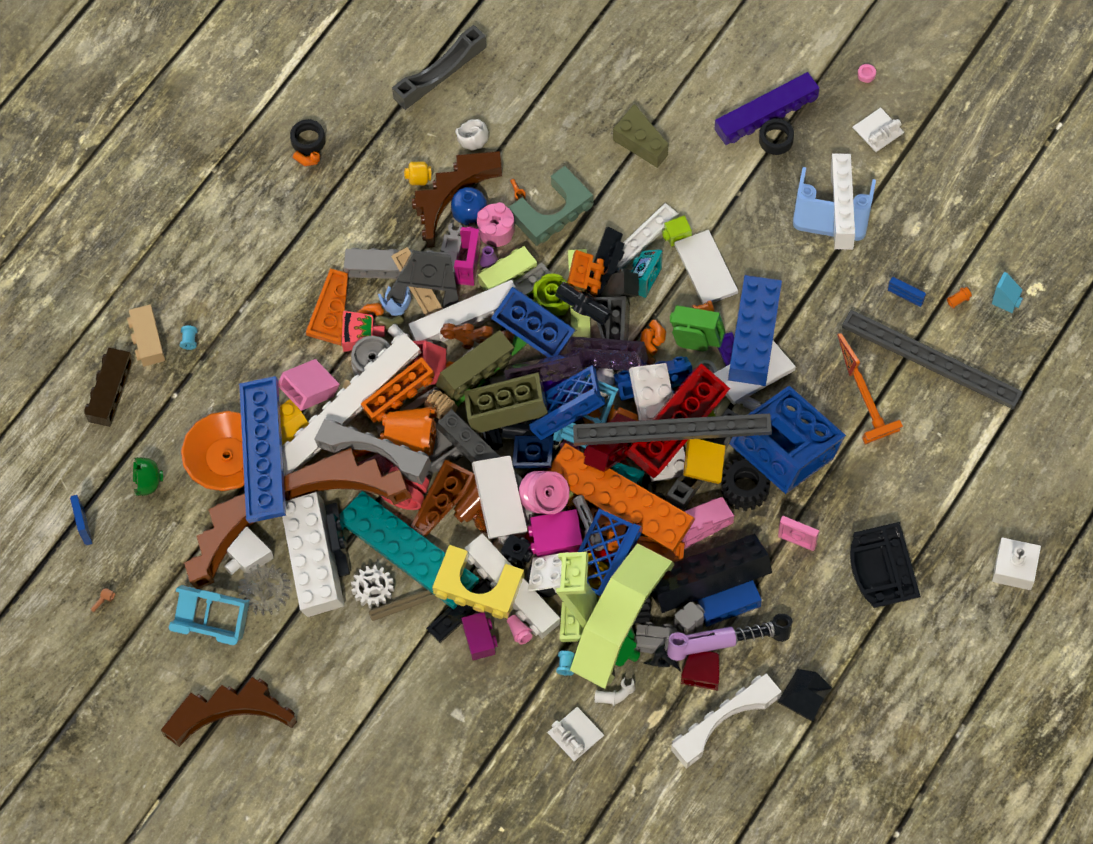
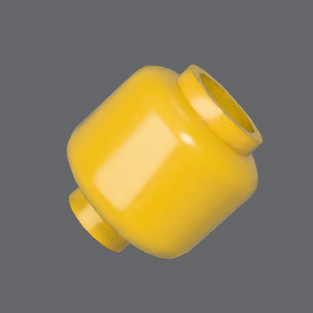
M410 162L408 168L404 169V178L408 179L409 184L412 186L426 185L428 181H431V166H428L426 162Z

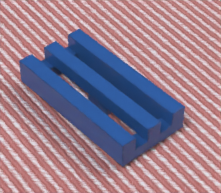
M895 277L891 278L888 291L919 307L923 305L926 296L925 292Z

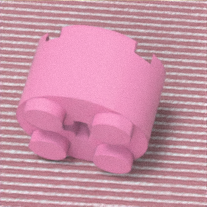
M503 203L487 205L478 212L477 227L481 241L485 244L493 245V247L504 246L511 241L515 232L514 216L511 210Z

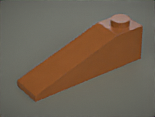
M445 459L411 528L426 537L467 493L475 478L474 473Z

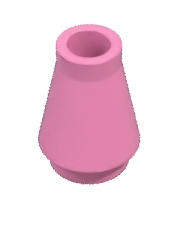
M512 615L507 619L515 642L523 645L532 639L531 629L517 615Z

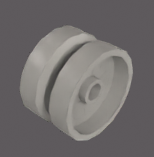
M367 336L356 342L351 353V365L355 376H360L365 371L364 367L369 362H374L384 348L388 349L390 347L386 340L377 336Z

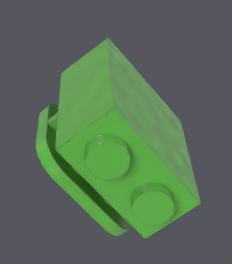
M676 305L674 312L670 315V323L673 326L672 333L678 346L697 351H707L708 346L721 347L726 331L719 312Z

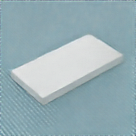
M709 230L674 242V246L702 304H706L710 300L714 303L738 294V289Z
M773 341L766 386L728 381L730 365L714 374L731 388L725 396L735 405L795 371L796 366Z
M511 456L473 462L472 467L488 538L492 539L527 532Z

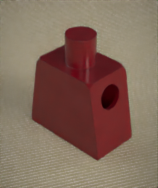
M712 651L690 654L681 675V684L718 691L719 654Z

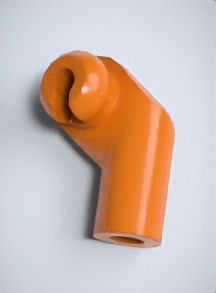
M296 151L292 158L306 167L317 165L320 161V154L313 152L310 156H305Z
M380 303L365 305L356 313L369 315L374 312L376 316L384 313V309Z
M654 319L649 323V327L655 332L652 343L655 346H660L661 343L665 342L666 331Z
M646 328L641 332L640 344L643 343L653 356L658 351L651 343L655 333L653 329Z

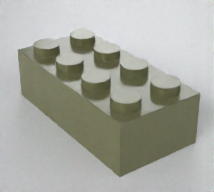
M499 330L440 372L436 387L443 394L450 397L451 400H460L464 396V391L475 389L479 386L482 379L485 378L487 380L492 377L496 369L506 367L509 364V359L512 357L514 346Z
M539 372L464 391L468 422L476 434L540 418L548 414L544 386Z

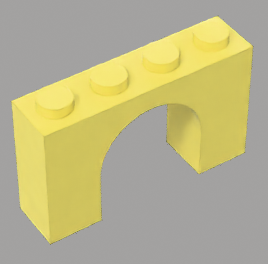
M449 545L432 587L433 594L443 600L447 598L454 600V603L460 606H471L475 611L481 613L484 611L492 613L491 615L495 618L503 619L504 617L508 619L524 578V570L505 564L497 585L487 593L475 594L468 591L460 581L468 560V551Z

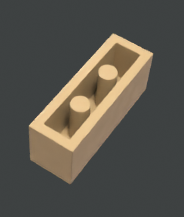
M151 304L130 309V317L127 318L129 328L134 330L131 337L133 344H137L138 347L135 350L137 361L141 360L143 367L164 362L165 357Z

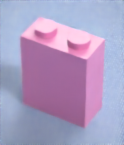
M316 359L283 372L278 382L279 388L301 411L333 398L340 385Z

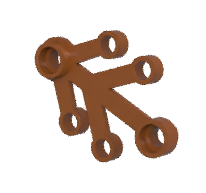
M447 323L440 329V333L446 339L455 338L461 341L463 348L471 349L474 347V341L481 344L493 335V328L483 326L474 330V325L466 323L462 326H456ZM501 331L512 344L514 342V334L509 331Z

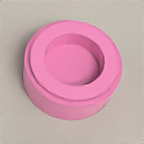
M864 64L859 67L858 78L860 81L869 83L875 79L876 69L874 66Z

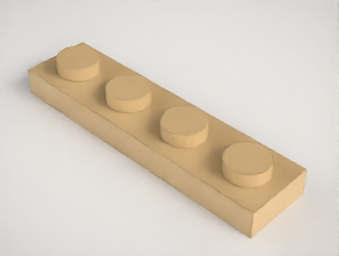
M408 247L391 256L400 272L411 255ZM409 287L425 316L443 309L432 289Z

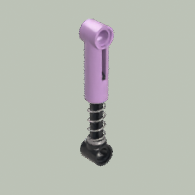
M777 614L770 622L763 623L761 626L755 624L751 628L746 626L744 629L738 627L734 630L733 627H726L687 635L675 632L669 636L667 655L672 660L680 661L690 654L734 647L738 641L744 640L746 642L747 639L755 640L758 637L763 639L764 636L784 642L790 638L793 621L787 614Z

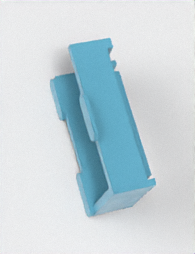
M586 376L584 381L587 382L590 376ZM598 380L600 391L608 394L600 419L588 415L583 417L594 421V423H606L618 388ZM583 385L579 387L577 393L581 392L584 387ZM571 423L553 434L554 441L560 442L564 439L574 443L573 425L576 424Z
M185 585L176 588V592H179L175 620L171 621L169 625L170 631L188 634L192 631L216 637L218 642L229 645H236L238 641L243 639L250 600L195 589ZM198 597L207 599L203 624L194 622ZM212 601L240 606L235 632L207 625Z

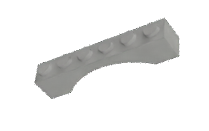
M324 419L314 438L319 448L332 453H339L349 448L378 453L393 462L405 479L421 485L432 466L428 455L424 452L412 451L405 445H395L388 439H378L368 432L365 434L361 433L351 426L347 428L335 420L328 421Z

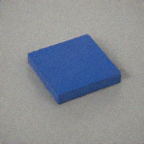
M73 495L70 500L78 532L86 546L93 544L85 510L78 495Z

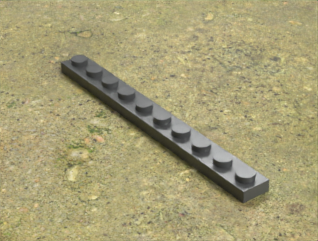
M850 310L842 324V328L1013 410L1023 391L853 310Z
M769 413L573 425L574 446L771 435L772 429Z

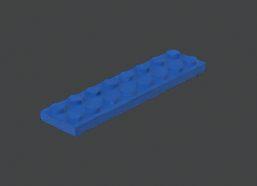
M276 376L240 383L246 520L248 523L286 516L278 379Z

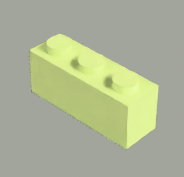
M525 246L515 249L509 256L501 258L491 267L481 270L478 274L479 284L484 291H487L510 280L514 282L535 268L537 261Z

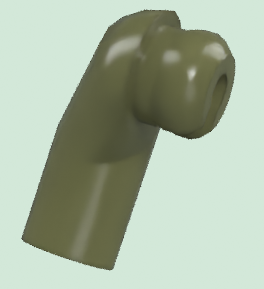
M379 315L375 318V323L377 326H385V330H388L393 324L399 326L404 323L401 315L392 319Z

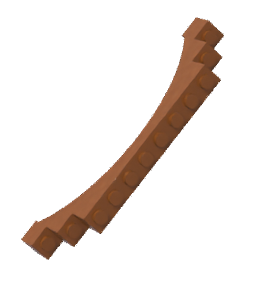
M351 448L342 450L331 457L323 458L317 463L307 465L303 469L284 476L285 501L308 493L331 489L367 491L391 500L394 505L412 498L406 479L400 470L392 471L384 476L376 459L368 460L359 465L357 456ZM245 494L235 496L233 499L217 504L209 509L214 528L196 536L202 555L184 562L189 582L195 589H201L215 583L213 578L227 553V549L245 527H249L254 523H248L246 520Z

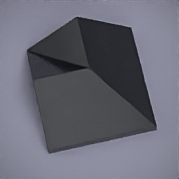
M797 669L778 703L813 722L833 688L817 672Z

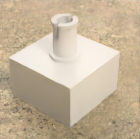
M1001 538L992 582L1031 590L1035 581L1041 546Z

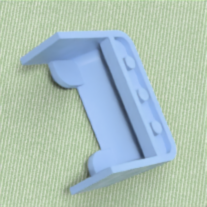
M803 167L797 193L793 226L799 231L834 237V202L815 199L816 189L812 185L804 184L806 167ZM872 179L870 195L859 194L853 199L855 241L862 240L866 236L876 184L875 179Z

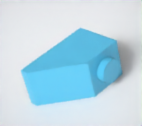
M1006 272L1003 273L996 287L992 305L1013 313L1015 307L1019 308L1023 301L1021 297L1022 289Z

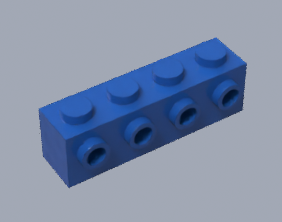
M683 356L676 357L670 361L655 363L667 364L671 388L681 386L693 371L689 359ZM623 370L618 374H614L615 386L618 388L617 394L621 401L634 398L629 371Z

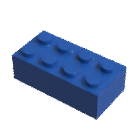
M515 287L511 288L491 317V319L552 361L558 359L577 331Z

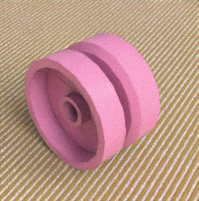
M533 471L528 473L522 479L519 487L521 504L532 513L556 514L567 505L569 499L568 483L557 472Z

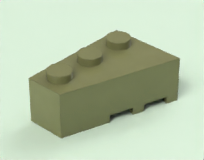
M634 104L613 128V141L658 168L668 156V143Z

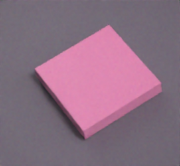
M782 516L778 537L811 551L815 550L819 530Z

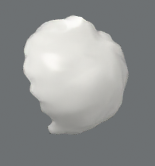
M479 119L468 120L460 128H456L457 140L465 149L473 151L482 148L488 141L489 131L487 126Z

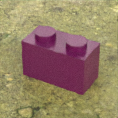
M485 612L461 618L472 661L496 655L495 648L498 647L495 635L491 636L490 630L493 629L490 617L486 618Z

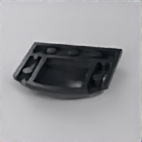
M900 522L853 533L854 538L850 547L852 573L861 594L873 608L921 597Z

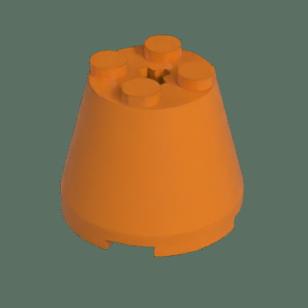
M427 407L389 412L388 415L384 414L382 426H384L385 430L384 433H381L380 439H388L398 446L405 445L415 452H424L428 457L433 455L437 430L436 421H434L433 417L437 418V409Z

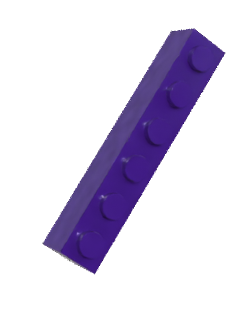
M806 72L716 119L714 130L725 145L735 143L741 137L754 133L766 121L781 119L787 113L799 110L808 102H814L819 96V86L811 75Z

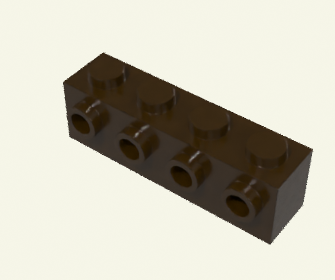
M108 347L107 353L103 355L101 370H98L96 374V385L92 387L90 402L86 404L84 414L89 423L111 427L133 363L130 352Z

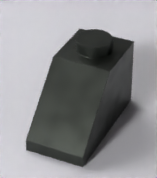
M621 269L619 273L612 274L600 297L626 296L628 299L639 296V274L632 273L630 269Z

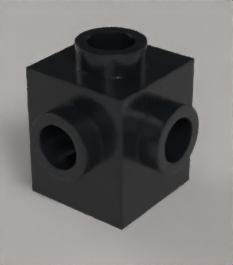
M511 534L501 549V554L513 566L519 565L523 567L526 562H530L533 556L530 542L523 537L517 538Z

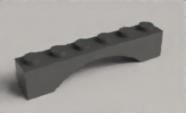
M472 25L458 37L452 47L433 65L418 74L403 78L392 87L393 99L404 110L408 109L487 48L486 36L475 25Z
M727 408L722 416H734L738 414ZM732 437L708 438L707 441L725 445L726 450ZM682 474L668 492L665 501L684 511L704 481L683 476Z

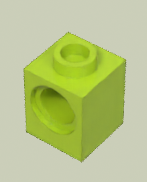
M685 215L664 223L662 235L671 247L674 246V242L692 236V230Z

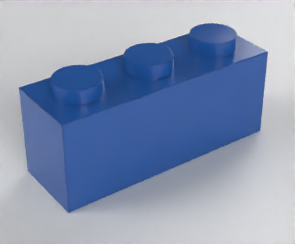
M753 580L697 600V604L705 611L703 622L706 627L759 608L762 602Z

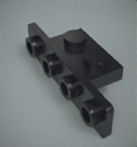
M610 227L605 228L593 263H596L597 259H603V266L605 267L600 279L601 288L598 289L597 295H593L595 297H600L611 275L618 272L619 267L617 264L624 255L623 247L625 243L621 242L623 234ZM590 270L589 277L593 278L594 272ZM587 286V289L584 292L590 294V286Z
M332 503L325 505L326 518L338 576L343 577L350 574L346 552L347 542L343 535L344 525L339 516L338 504Z

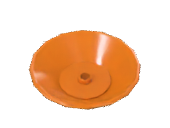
M223 411L209 414L197 421L185 435L181 449L183 467L191 479L204 488L227 491L244 486L241 413Z

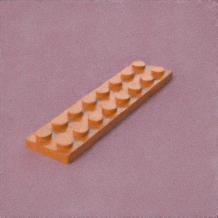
M567 443L564 444L553 461L552 468H549L547 471L561 474L566 479L570 492L577 496L583 495L587 502L632 524L635 523L641 526L643 535L672 552L676 551L695 521L693 516L611 469L602 472L583 464L585 459L584 453Z

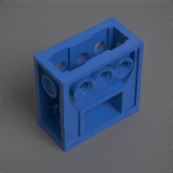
M790 386L748 414L770 413L771 435L732 437L729 443L785 494L832 461L846 436ZM787 406H792L795 411L789 410ZM815 431L822 432L824 436L817 435Z

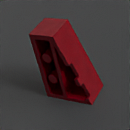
M617 413L609 423L636 420ZM632 443L588 445L584 450L585 459L583 464L605 472L628 457L624 452Z

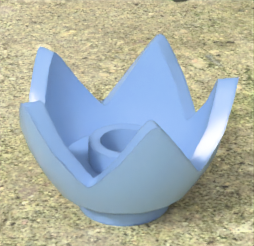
M390 286L387 288L385 298L378 294L383 308L393 316L404 314L411 302L409 287L406 288L403 304L396 303L392 298L387 302V295L391 290Z

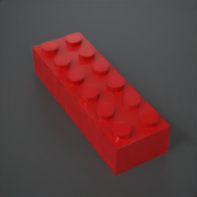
M701 363L691 372L652 420L707 417L731 388ZM688 439L633 442L624 453L652 478H655Z

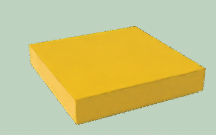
M688 439L683 476L720 484L725 445L701 439Z

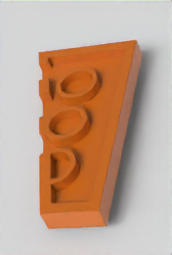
M330 268L307 327L306 336L342 346L343 311H345L348 273Z

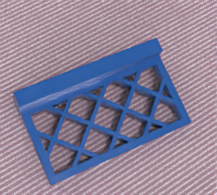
M591 365L546 391L547 405L549 403L552 405L547 415L542 418L532 419V423L529 424L530 430L540 440H543L605 405V399L600 394L596 368ZM588 375H590V377H589V379L587 380V382H585V381H584L585 377L588 376ZM572 384H574V386H573V388L571 389V391H569V390H568L569 386L572 385ZM583 385L584 387L581 392L577 393L579 387ZM559 393L555 400H552L554 394ZM567 394L568 396L565 401L561 402L563 396Z
M598 509L578 552L591 551L593 561L588 562V566L595 563L598 573L587 577V583L590 585L588 580L600 577L601 585L599 589L592 588L594 593L600 597L610 578L637 544L643 531L641 526L635 523L632 524L602 509ZM601 515L608 517L611 525L600 528L598 521ZM623 524L629 527L626 534L617 536L616 526ZM612 528L616 538L604 541L602 531ZM599 533L602 543L591 546L589 541L591 535ZM617 541L619 546L617 552L609 554L606 545ZM604 546L607 555L596 559L593 549ZM608 559L610 563L609 569L600 572L597 562Z

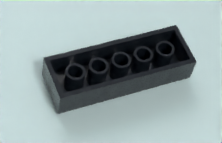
M755 533L747 535L741 539L673 562L672 570H667L651 592V595L660 611L665 613L684 606L689 602H695L773 573L769 554Z

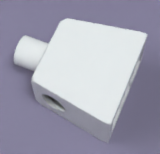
M245 527L227 549L231 561L224 567L231 575L239 568L248 575L271 561L274 557L272 551L248 527Z

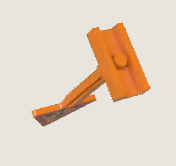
M842 333L837 334L849 376L854 375L856 384L873 420L874 429L865 432L862 436L864 444L900 432V428L903 427L900 420L885 425L883 418L880 417L863 376L858 371L859 359Z

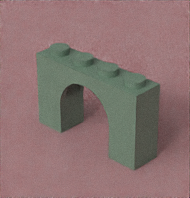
M566 166L551 175V186L566 201L564 208L560 212L553 215L540 214L523 197L508 207L513 213L514 223L536 246L540 243H545L555 232H560L567 223L575 221L579 214L588 211L593 206V194Z

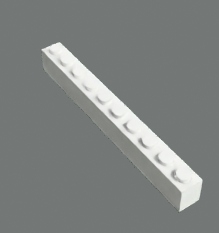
M405 333L401 336H396L388 349L384 348L374 362L371 361L364 367L365 371L360 376H354L350 381L351 384L346 389L342 388L336 394L337 398L333 402H327L322 408L323 411L319 415H314L308 421L309 425L306 428L299 429L294 435L295 438L291 442L287 441L282 446L284 476L300 470L321 450L314 438L324 419L328 421L335 420L342 426H346L363 410L361 403L399 375L422 353L420 348Z

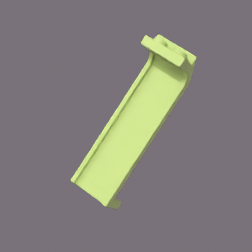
M587 552L558 553V558L562 562L560 588H556V593L563 601L560 624L561 642L580 641L584 627L599 601V598L587 583L589 556Z

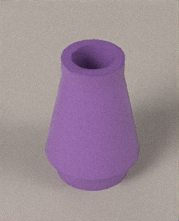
M486 246L482 250L480 265L483 268H489L496 263L498 258L493 248Z

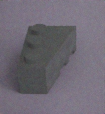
M626 296L594 297L595 301L611 310V316L604 325L597 322L608 357H627L630 306Z

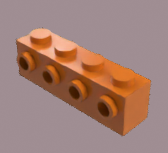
M421 357L361 403V407L373 423L381 422L384 414H387L392 409L394 411L403 405L402 402L405 399L413 398L418 393V389L422 386L427 387L430 385L435 377L434 372Z

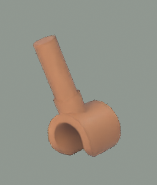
M103 589L99 600L93 605L91 610L95 612L105 600L111 602L115 597V593L109 589Z

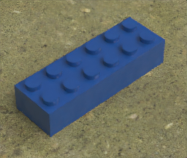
M744 276L728 381L766 386L782 280Z

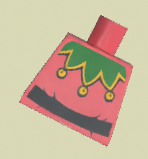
M343 311L342 347L344 352L352 351L356 342L363 337H385V326H375L372 315Z

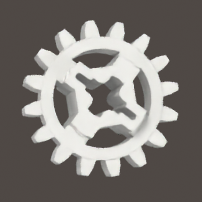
M376 565L373 566V569L366 566V571L359 569L360 575L353 576L355 581L351 582L353 587L351 591L355 595L356 602L361 600V606L368 603L369 608L372 607V604L379 607L380 602L386 604V597L391 599L390 592L394 591V586H392L394 582L393 578H390L389 572L384 574L383 567L377 570ZM382 579L384 580V582H385V584H386L385 588H384L383 585L381 584V583H382ZM360 586L364 589L363 594L360 592Z

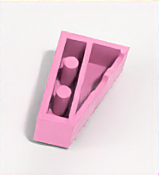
M723 497L712 499L705 504L684 511L693 516L695 521L681 543H685V549L734 523V514Z

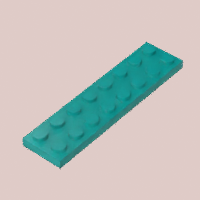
M362 491L339 514L344 527L433 594L432 587L446 553ZM464 568L460 581L468 591H471L480 581L477 576ZM448 598L446 600L440 599L453 610L458 606V604L454 603V600Z

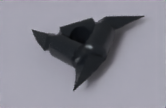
M665 643L656 650L652 661L644 662V664L656 667L672 666L680 671L676 661L668 657L667 651H665Z

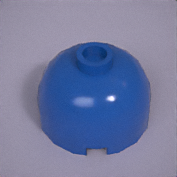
M472 187L460 189L451 200L453 218L464 225L474 222L477 224L478 212L487 206L484 194Z

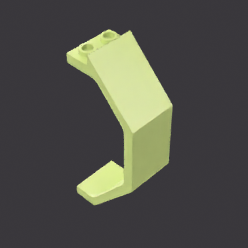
M638 543L635 545L610 578L586 623L570 671L604 689L608 683H612L615 678L612 675V671L621 646L648 596L667 570H672L674 566L673 561Z

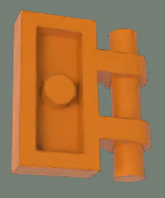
M576 250L573 254L567 283L580 291H585L587 286H590V294L597 295L598 289L601 288V274L604 273L605 269L603 266L604 260L599 258L596 263H593L594 255ZM590 270L594 272L593 278L589 277Z

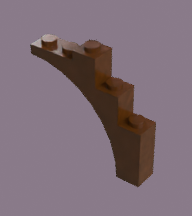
M500 151L456 155L457 162L453 163V172L436 173V180H433L432 190L415 191V198H412V207L416 209L417 216H421V225H425V230H422V239L426 241L427 248L435 247V232L438 221L457 191L486 179L502 176Z
M251 677L239 694L232 687L228 686L226 688L222 684L208 702L200 694L196 696L190 693L163 726L161 732L164 737L180 747L192 734L203 726L230 716H265L280 721L290 728H293L297 721L294 716L295 713L290 708L281 707L278 705V700L269 696L268 684L260 678L256 680L254 677Z

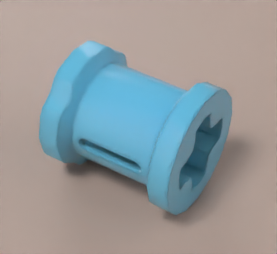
M194 326L181 327L182 341L180 342V347L186 350L195 349L197 347L195 335L198 333V329Z
M558 652V657L560 658L559 667L556 669L558 674L564 676L574 674V672L570 671L575 656L574 652Z

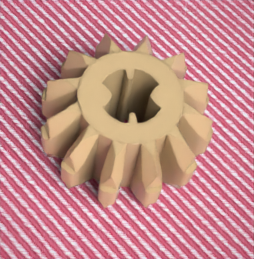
M436 390L428 395L424 403L426 408L437 409V418L440 420L451 409L456 413L458 408L455 401L451 400L450 397L441 391Z

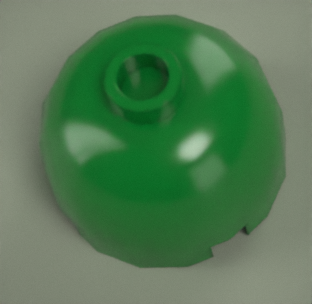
M135 457V462H133V482L137 484V489H134L135 496L150 495L157 490L159 482H163V471L159 470L158 464L154 460Z

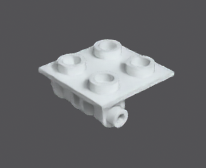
M881 107L852 127L875 152L904 133L900 128V120H892Z
M558 554L533 558L528 586L529 592L553 588L556 593V588H560L562 562L558 558Z
M578 707L560 722L555 721L552 724L553 728L547 732L573 761H576L604 736Z

